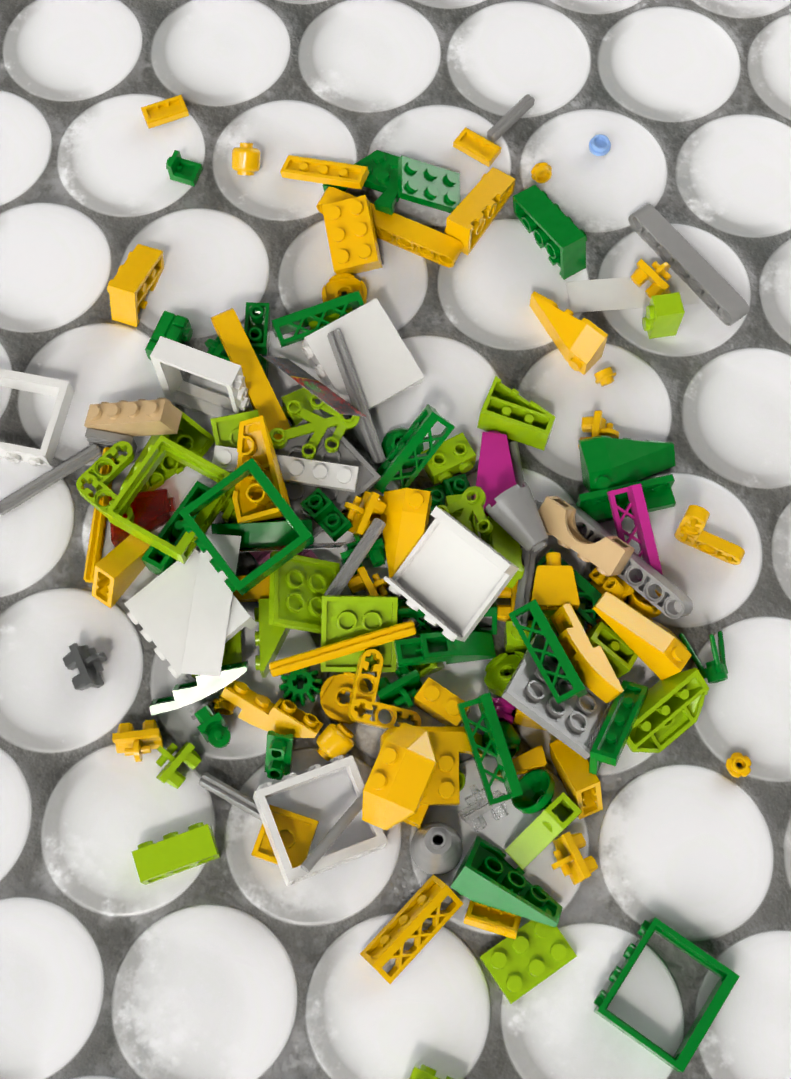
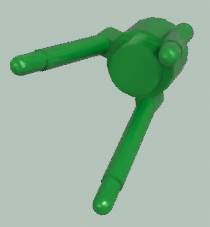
M722 631L718 632L719 655L715 637L713 634L709 635L714 660L705 663V669L684 634H679L683 644L691 653V658L704 679L707 678L709 684L728 679Z

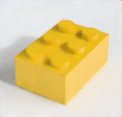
M366 195L321 205L334 272L336 274L348 273L353 275L383 268L371 205Z

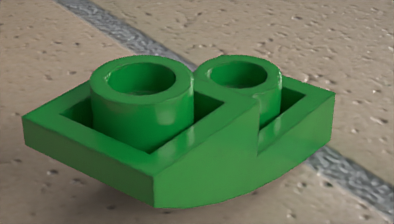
M465 474L445 479L440 485L423 489L431 491L432 503L430 514L436 506H445L446 496L463 494L467 488L471 487Z
M319 488L300 503L334 542L353 527L351 522Z

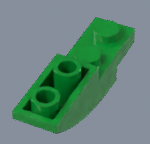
M246 302L244 331L268 378L269 361L260 354L269 355L270 304Z
M472 631L465 642L456 639L453 642L441 632L420 634L418 638L394 641L398 667L438 662L453 664L496 657L492 633Z

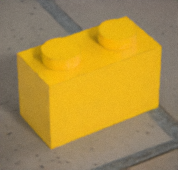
M428 677L415 695L414 705L446 727L461 726L462 720L457 704L465 701ZM471 706L465 708L467 716L470 713Z

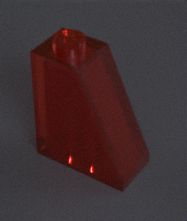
M167 489L139 492L130 505L135 516L133 523L149 532L166 524L171 518L172 512L176 511L175 499L170 497ZM123 514L122 517L127 518V514ZM110 523L111 541L116 547L130 534Z

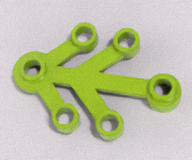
M313 394L310 397V406L314 410L321 409L332 415V417L323 418L302 408L299 401L291 400L287 404V413L290 416H297L310 423L287 430L274 428L269 434L274 449H282L287 445L288 440L313 433L310 441L303 445L301 452L304 459L311 460L316 456V449L328 428L337 426L333 435L325 440L326 451L335 453L339 449V442L346 429L354 428L359 422V416L351 415V419H345L343 417L344 414H339L322 400L320 404H314L313 400L319 398ZM295 405L299 409L297 411L290 410V407ZM281 434L283 437L278 440L274 438V435ZM335 442L336 447L330 448L327 444ZM308 448L313 450V453L310 455L304 452Z
M472 486L467 488L462 494V499L447 507L444 505L437 506L450 515L463 510L461 516L456 520L473 533L474 530L470 523L473 512L478 520L476 529L482 535H489L493 531V524L487 519L483 509L486 502V494L480 487ZM476 494V498L470 501V498ZM488 524L487 529L482 530V526Z

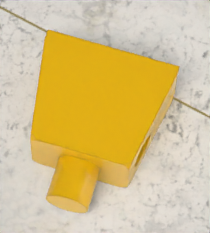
M559 552L546 553V565H539L535 570L531 601L536 599L541 610H558L562 605L569 603L573 610H578L580 605L573 567L561 565V553Z

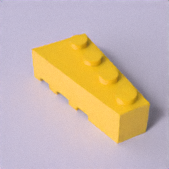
M492 167L447 217L444 233L456 238L463 244L462 253L469 255L514 192L515 178Z

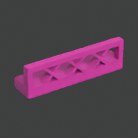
M641 483L608 491L607 494L618 538L629 544L631 539L639 543L640 551L638 556H642L644 561L663 575ZM627 492L629 503L624 510L617 506L615 495ZM625 516L634 521L635 526L631 533L622 529L621 522Z

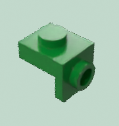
M174 150L172 157H169L166 162V169L168 170L170 180L195 187L203 170L202 164L181 158L180 151Z

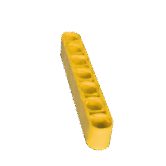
M328 187L316 207L323 214L321 205L356 196L334 187ZM370 203L377 238L448 268L454 266L464 248L459 240L399 214L393 213L389 215L375 209L374 204Z
M231 308L211 317L212 324L230 361L241 365L245 384L248 388L247 392L250 403L254 410L258 409L259 416H264L269 433L274 428L290 429L291 426L234 309ZM281 434L274 435V438L278 440L283 437Z

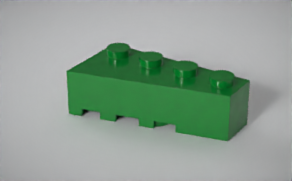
M536 185L514 195L513 208L515 215L529 233L533 232L540 249L546 248L549 254L548 259L552 265L558 264L561 268L559 274L563 280L585 269L587 241L585 232L582 229L579 230L572 219L566 216L556 203L554 204L547 194Z

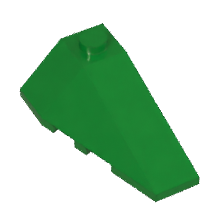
M477 836L458 868L450 887L473 902L556 927L563 907L539 885H532L523 876L525 872L520 867L514 869L505 860L507 855L499 848Z

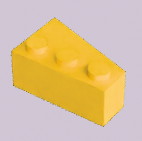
M137 244L134 250L129 252L127 260L123 265H120L116 276L109 281L107 291L110 295L112 320L134 327L138 326L140 322L138 319L139 311L141 308L146 309L148 304L144 300L149 291H154L164 269L163 251Z

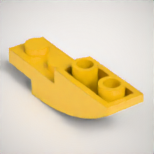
M571 604L562 605L550 617L559 634L557 638L582 683L605 703H610L624 690L602 647H592Z
M234 680L224 688L220 695L242 709L238 718L265 731L270 730L278 734H294L295 738H315L323 726V723L316 716L305 713L297 708L292 701L284 700L280 697L276 704H274L268 697L257 694L241 681Z

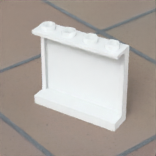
M377 298L304 337L303 352L308 359L312 358L316 365L314 369L320 379L324 378L328 385L326 387L349 404H351L327 337L331 331L339 330L368 410L411 386L415 387L421 384L425 378ZM346 414L343 415V417H344L345 419H346V418H348V419H351V418H352L351 415H346Z
M436 506L430 514L435 520L392 578L385 576L383 579L390 584L388 589L399 597L402 594L408 599L405 603L415 611L420 609L425 614L423 618L433 626L438 624L444 629L441 633L453 642L455 639L465 642L519 568L449 513Z
M196 548L185 564L176 561L124 603L129 609L127 616L135 625L139 623L143 628L140 631L143 637L149 643L153 641L157 646L154 649L155 653L162 661L167 659L170 663V666L167 668L176 679L181 677L186 682H189L190 679L187 677V674H181L180 672L200 555ZM234 594L232 595L225 643L245 626L251 631L258 625Z

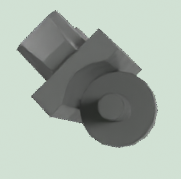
M77 643L70 645L69 649L71 652L63 657V661L69 670L78 668L80 674L72 678L74 688L83 691L90 687L100 688L103 686L104 682L100 672L104 670L102 663L107 660L106 654L104 652L97 653L94 647L89 649L88 645L78 646Z

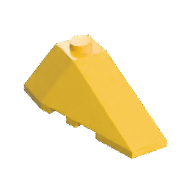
M535 291L531 294L529 306L573 370L585 375L602 357L608 334L586 318L582 320L575 318L573 311L569 309L565 311L560 310L558 305L547 297Z
M264 416L239 422L237 468L253 458L290 506L285 482ZM251 474L235 485L232 500L239 524L283 517Z
M402 488L384 492L383 501L387 506L384 513L380 515V518L386 523L382 532L389 578L394 576L427 530L432 503L431 491Z
M607 591L603 593L592 608L661 681L681 672L692 656L687 647L668 628Z

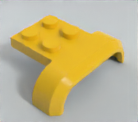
M415 726L429 733V739L437 760L436 768L420 805H459V753L471 754L473 757L464 727ZM398 727L389 728L380 736V749L384 740ZM477 731L474 735L475 742L483 747V737ZM478 749L479 755L481 757L483 751Z

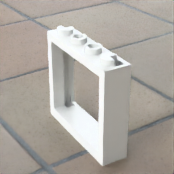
M160 336L150 358L166 399L213 418L253 410L250 405L248 388L245 384L241 365ZM180 370L226 386L230 398L183 381Z
M0 368L1 387L57 397L41 448L36 449L0 442V457L15 463L19 461L28 462L36 467L37 465L51 466L75 392L73 387L66 380Z
M344 755L337 756L330 760V764L322 767L320 764L312 765L306 769L305 773L300 775L296 773L288 774L281 778V782L275 784L266 782L257 787L258 790L254 792V802L286 887L383 849L387 845L388 841L383 829L368 823L374 837L321 857L309 873L304 871L301 866L292 868L266 800L270 796L343 769H347L357 797H359L365 785L353 755L346 758Z

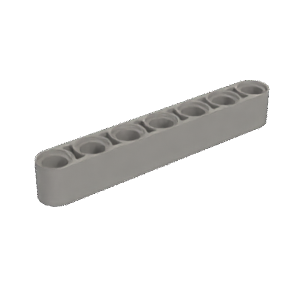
M651 204L644 205L629 216L628 220L633 230L664 262L670 265V268L725 325L731 326L749 313V306L746 301Z
M570 504L576 508V526L584 538L596 543L604 537L614 536L580 507ZM583 524H585L587 527V533L585 535L582 533ZM633 552L623 571L618 576L667 617L677 619L688 616L693 609L692 600ZM638 569L643 573L641 581L636 576ZM657 584L662 589V595L660 597L655 592V587ZM676 600L679 601L682 606L680 613L677 612L674 608V603Z

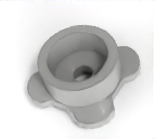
M204 698L191 704L188 708L191 712V718L193 720L197 719L194 714L206 705L212 708L214 705L212 701Z

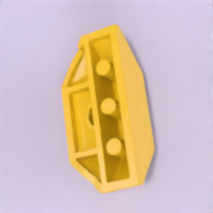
M404 722L384 740L363 789V821L387 831L392 826L417 813L437 765L435 753L429 739L430 736L426 730Z

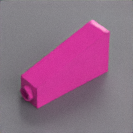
M498 431L482 433L476 486L480 487L486 494V502L483 506L485 511L488 504L493 507L497 503L494 498L516 485L507 435L501 434Z

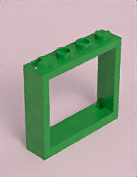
M253 458L179 511L183 518L180 521L188 534L193 531L198 537L194 541L203 553L206 551L210 553L213 557L209 561L218 573L223 571L228 577L224 580L226 585L232 592L237 590L241 595H244L315 541L312 534ZM251 474L299 537L242 580H239L192 517Z
M654 917L649 922L644 920L637 931V934L640 935L635 945L631 942L623 954L626 960L621 968L616 966L610 974L608 980L611 981L608 989L606 991L602 989L595 998L594 1004L597 1006L594 1012L671 1068L683 1073L740 976ZM654 932L720 977L674 1056H671L607 1010Z

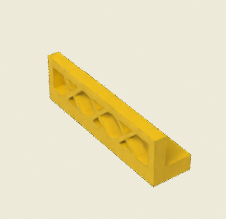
M433 874L360 955L391 984L464 903L446 883ZM449 896L453 902L445 910H440L441 903ZM427 918H432V925L427 930H422L423 922ZM414 938L413 946L409 950H403L404 943L408 939ZM396 958L394 967L386 973L382 967L390 959Z

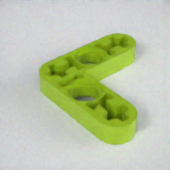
M126 441L115 443L76 482L80 495L106 518L105 512L110 504L102 506L99 504V500L103 496H110L112 499L118 496L107 485L134 460V450L131 444ZM119 451H122V452L127 451V455H126V456H124V455H120V456H119V453H118V452H119ZM103 465L112 466V471L109 474L99 473V469ZM85 483L89 485L92 483L96 491L95 495L89 488H84ZM129 506L125 512L127 514L126 519L134 522L135 516L132 508Z

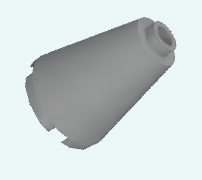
M523 482L522 488L519 484L514 485L494 498L497 503L493 507L490 504L486 506L485 511L527 552L533 551L536 554L547 546L545 542L549 538L526 482Z
M430 822L415 832L410 850L413 861L423 872L430 875H444L453 870L460 862L463 845L459 834L453 827L442 822ZM434 841H439V842H441L442 844H441V845H435L433 842H434Z

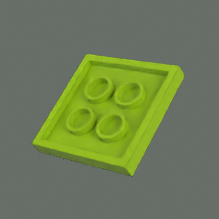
M273 551L272 553H270V558L279 551ZM296 555L270 574L269 625L321 634L322 595L325 594L339 573L340 563Z
M322 595L321 647L396 625L398 597ZM394 641L369 648L376 649L382 654V672L396 671ZM369 649L320 663V671L356 672L360 655ZM372 654L370 657L365 658V661L369 662L368 670H362V672H370L371 666L377 664V661L373 660Z

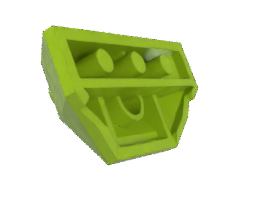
M697 668L677 673L662 681L659 680L648 690V695L626 742L632 752L660 753L697 722L705 695L709 691L707 683Z

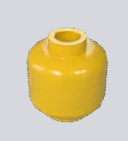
M240 143V147L233 148V170L237 171L238 175H254L255 172L260 170V151L257 148H253V143Z
M340 722L338 724L330 723L316 739L319 747L317 752L326 761L340 755L345 756L354 746L352 739L354 734Z

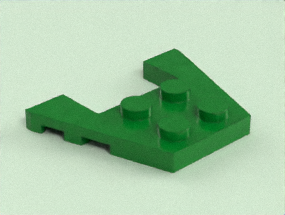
M376 150L354 165L368 167L369 175L363 186L382 192L381 196L374 202L375 209L392 215L395 211L394 205L400 199L398 198V159L400 157ZM322 185L324 192L328 187H334L344 192L348 189V187Z

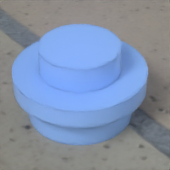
M596 135L589 142V150L596 156H604L610 151L611 143L605 135Z

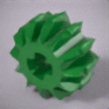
M311 666L289 672V675H281L280 678L285 683L280 684L279 688L281 691H285L283 694L285 700L291 698L295 705L300 700L301 705L306 706L305 699L308 698L313 703L315 702L313 694L320 695L321 689L317 686L322 685V679L317 678L319 675L318 670L311 671ZM298 681H304L302 689H298Z

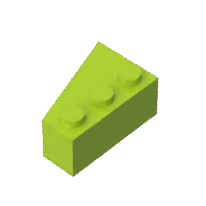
M495 376L481 409L477 428L485 431H498L501 434H506L508 439L544 451L553 428L555 416L532 400L530 402L519 395V391L514 388L511 390L501 383L500 378Z

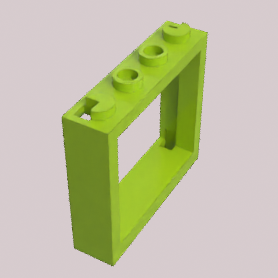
M161 435L154 445L149 446L148 454L143 461L140 460L136 464L130 479H126L123 482L120 493L109 502L110 506L105 513L109 522L185 564L197 546L194 541L198 537L193 531L189 534L186 531L178 544L174 546L122 517L165 455L217 483L231 473ZM235 486L202 509L194 519L204 533L207 532L233 491H235Z

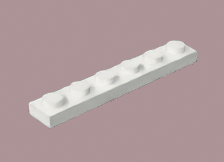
M215 445L212 463L230 473L235 471L238 460L237 448ZM276 454L284 482L355 492L359 473V467Z

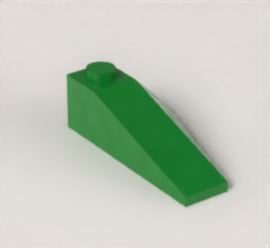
M603 435L578 440L582 480L589 492L633 483L676 466L675 450L672 442L637 441L631 438L617 439Z

